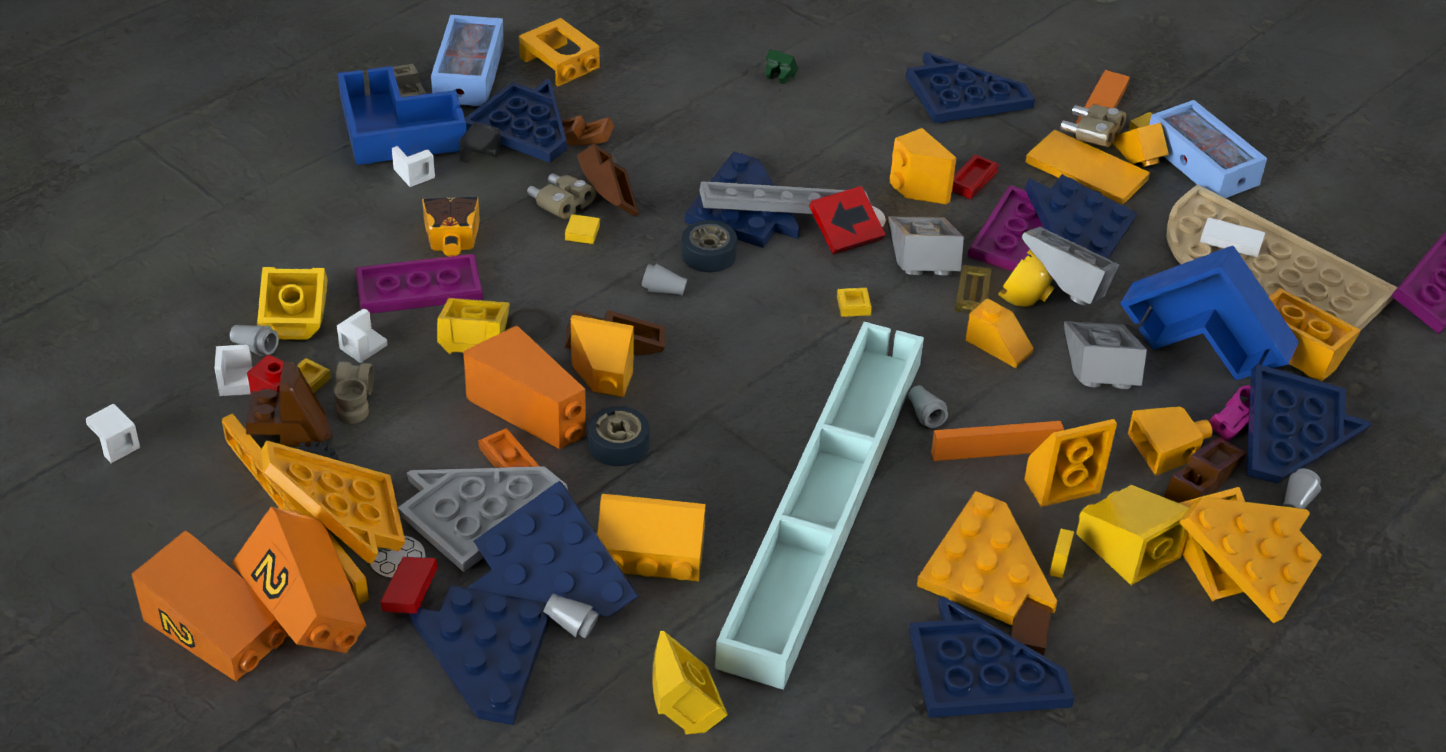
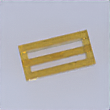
M962 265L955 312H961V308L967 309V314H970L988 298L992 269ZM967 274H972L969 301L963 300ZM978 276H984L981 302H975Z

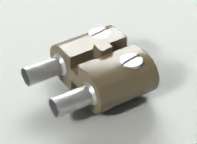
M1093 104L1090 109L1075 105L1072 114L1083 118L1078 124L1063 120L1060 129L1076 133L1077 140L1109 147L1115 140V135L1118 136L1125 125L1126 112Z
M552 173L548 177L549 185L541 190L534 186H530L527 189V194L536 199V204L540 208L562 219H567L571 214H575V207L582 210L590 205L596 196V190L593 186L568 174L560 177Z

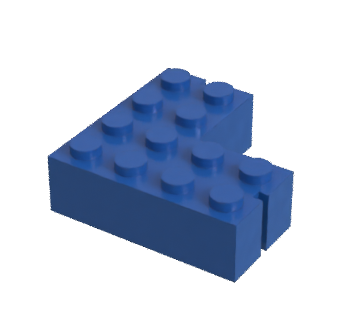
M389 66L368 69L370 95H365L362 70L337 73L341 104L356 165L393 160L392 148L396 146L407 157L425 150H429L431 154L468 150L466 121L456 90L401 97L393 67Z
M1234 245L1135 281L1120 302L1134 324L1140 323L1148 308L1152 307L1140 325L1139 331L1153 350L1203 333L1235 380L1251 376V370L1256 364L1270 368L1289 364L1299 344L1298 339Z

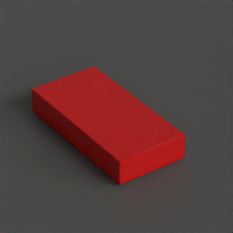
M974 154L954 175L952 192L972 199L998 172L999 164Z
M403 556L380 601L382 612L416 614L438 569L436 558Z

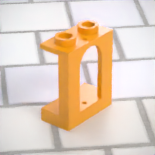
M562 18L519 35V58L524 62L539 58L555 70V85L557 87L600 68L599 45ZM567 38L581 48L579 52L572 55L560 54L555 49L567 45Z

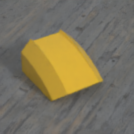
M262 267L257 325L270 326L277 332L279 339L309 340L321 327L328 282L325 268L276 269L275 267Z
M448 298L437 318V342L449 354L452 352L463 353V351L504 332L510 303Z
M660 631L653 661V692L658 714H665L684 729L685 735L706 733L728 715L707 665L665 631Z

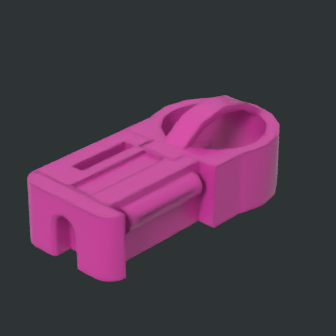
M1249 385L1240 387L1225 405L1226 407L1219 414L1215 413L1209 421L1212 429L1226 441H1231L1249 423ZM1244 396L1249 399L1243 404L1239 397Z

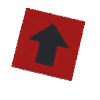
M862 186L812 200L809 204L832 255L882 240L886 235Z

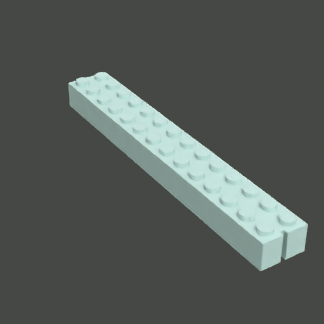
M863 322L716 641L715 669L784 690L919 369L924 337L897 330L894 339L893 355L890 357L887 355L891 329Z

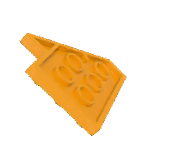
M266 440L261 449L264 473L367 563L372 564L378 555L377 547L398 552L405 544V538L391 475Z
M977 491L974 492L919 574L917 586L946 597L951 601L1009 625H1013V620L1027 597L1051 607V613L1053 614L1056 611L1057 599L1006 502Z
M1201 497L1192 503L1179 522L1273 623L1284 618L1322 556L1300 531L1310 514L1307 509Z

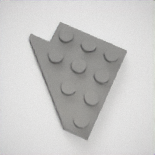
M545 466L410 470L407 472L408 480L420 492L399 506L398 511L400 517L459 569L465 572L483 558V555L473 542L475 539L556 482L561 481L567 490L568 488L566 483Z

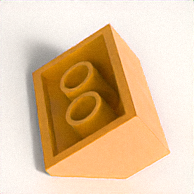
M1279 288L1268 297L1299 341L1289 365L1303 371L1310 378L1323 381L1337 369L1361 330Z
M602 494L597 535L624 574L699 581L704 550L706 504Z

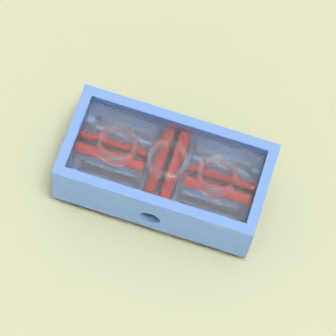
M450 15L431 74L432 93L456 90L460 104L473 107L481 106L489 100L504 47L502 18Z
M1195 100L1151 115L1149 125L1161 123L1169 153V155L1164 157L1196 184L1223 198H1228L1260 185L1267 158Z

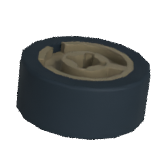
M704 220L689 225L683 231L681 255L683 261L690 268L711 273L729 268L735 262L737 235L729 225L720 221Z
M611 406L601 409L592 416L588 423V449L594 458L610 466L634 464L642 459L649 449V423L642 413L630 407Z

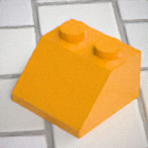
M923 128L896 137L892 153L890 184L905 198L946 205L951 200L957 158Z

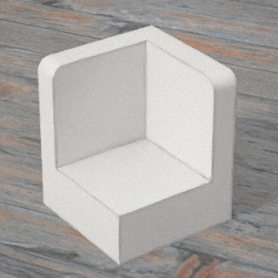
M398 146L392 148L394 170L409 187L435 178L434 159L429 150L407 157Z
M366 309L360 310L337 325L339 348L359 363H362L387 346V339L371 329L370 312Z
M248 345L216 346L215 374L220 396L251 394L247 372L253 366Z
M114 403L86 418L87 426L100 438L104 456L110 463L140 448L135 424Z

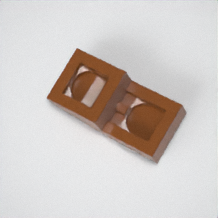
M582 115L562 120L567 145H592L607 142L615 126L610 117L587 124Z

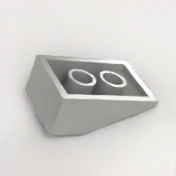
M888 217L897 264L902 270H905V273L921 275L923 271H934L937 275H951L952 271H961L964 236L946 218Z
M1042 227L1024 232L1022 236L1024 242L1044 264L1046 270L1060 288L1071 295L1070 299L1081 305H1087V303L1092 304L1105 297L1119 264Z
M1064 321V331L1073 373L1083 385L1100 387L1101 383L1112 384L1120 389H1130L1131 385L1142 386L1147 349L1124 324Z

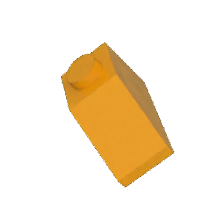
M1161 123L1139 127L1118 134L1112 142L1130 164L1142 162L1143 167L1160 163V157L1169 155Z
M987 298L970 312L965 339L967 342L1014 368H1017L1033 353L1034 348L1012 311Z

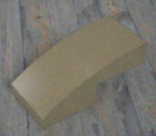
M414 64L393 67L401 97L426 94L420 83L419 72Z

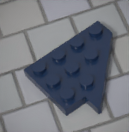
M929 52L923 53V63L925 66L907 68L906 78L934 123L1034 108L1035 98L1024 83Z
M546 79L535 89L511 82L465 118L466 132L549 163L567 150V141L550 79Z
M734 151L710 181L775 186L759 159ZM701 195L697 197L685 213V223L693 224L704 220L720 221L729 225L735 231L737 240L764 248L774 232L798 239L800 227L791 213L703 208Z
M1064 175L1059 177L1051 189L1031 178L1028 179L1025 186L1027 195L1044 229L1109 259L1137 216L1136 212L1128 209L1126 206Z
M1256 364L1251 370L1247 476L1278 484L1290 477L1298 469L1307 467L1364 433L1371 426V421L1345 414V388Z
M561 481L556 482L473 541L492 570L470 585L469 589L547 603L554 593L558 596L593 606V611L606 617H612L639 598V595Z
M450 585L440 612L419 608L416 614L409 613L410 621L478 719L514 725L551 619L548 614L543 612L547 603Z
M939 597L938 609L941 621L910 623L909 635L929 718L1072 707L1074 696L1066 669L946 597Z

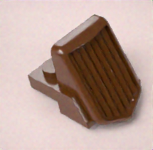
M292 362L283 363L280 392L272 389L252 391L246 419V434L280 435V444L288 447H300L299 443L304 442L306 447H309L311 442H324L333 437L325 411L296 364Z

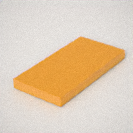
M1055 129L1026 154L1025 163L1057 178L1064 175L1074 179L1078 183L1122 205L1149 180L1150 172Z

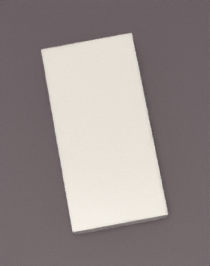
M1208 217L1200 242L1220 248L1234 245L1239 253L1258 257L1265 232Z

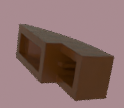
M592 144L577 155L586 178L601 196L632 216L636 217L639 215L627 171L613 162L610 153L596 144Z
M575 310L572 314L634 326L633 355L663 352L665 348V326L607 310L604 319ZM571 320L566 329V349H571Z
M1218 437L1192 454L1187 466L1172 475L1164 498L1180 503L1214 494L1240 465L1247 452Z

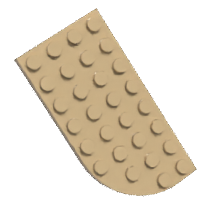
M1198 184L1183 195L1170 212L1166 237L1171 252L1180 264L1224 249L1200 242L1206 221L1210 217L1265 232L1258 257L1239 254L1268 296L1282 288L1360 330L1394 299L1391 295L1397 289L1396 286Z

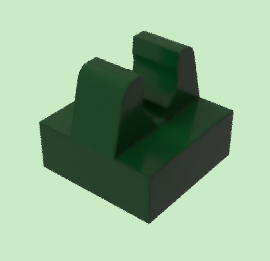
M772 49L769 50L766 56L765 74L771 80L773 74L779 72L778 79L780 83L784 84L790 76L794 77L798 70L794 56Z

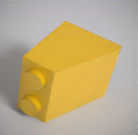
M1130 485L1120 491L1112 492L1107 498L1096 504L1087 505L1079 515L1076 534L1132 586L1181 558L1188 531L1179 522L1189 507Z

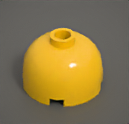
M1031 249L1027 253L1032 257L1027 255L1025 260L1022 259L1003 285L1004 289L998 293V296L1018 307L1033 306L1039 299L1045 302L1055 288L1050 285L1053 280L1052 276Z

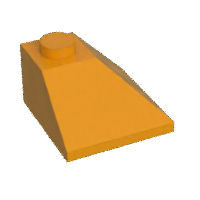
M572 315L570 319L571 365L593 392L624 397L633 374L634 326Z

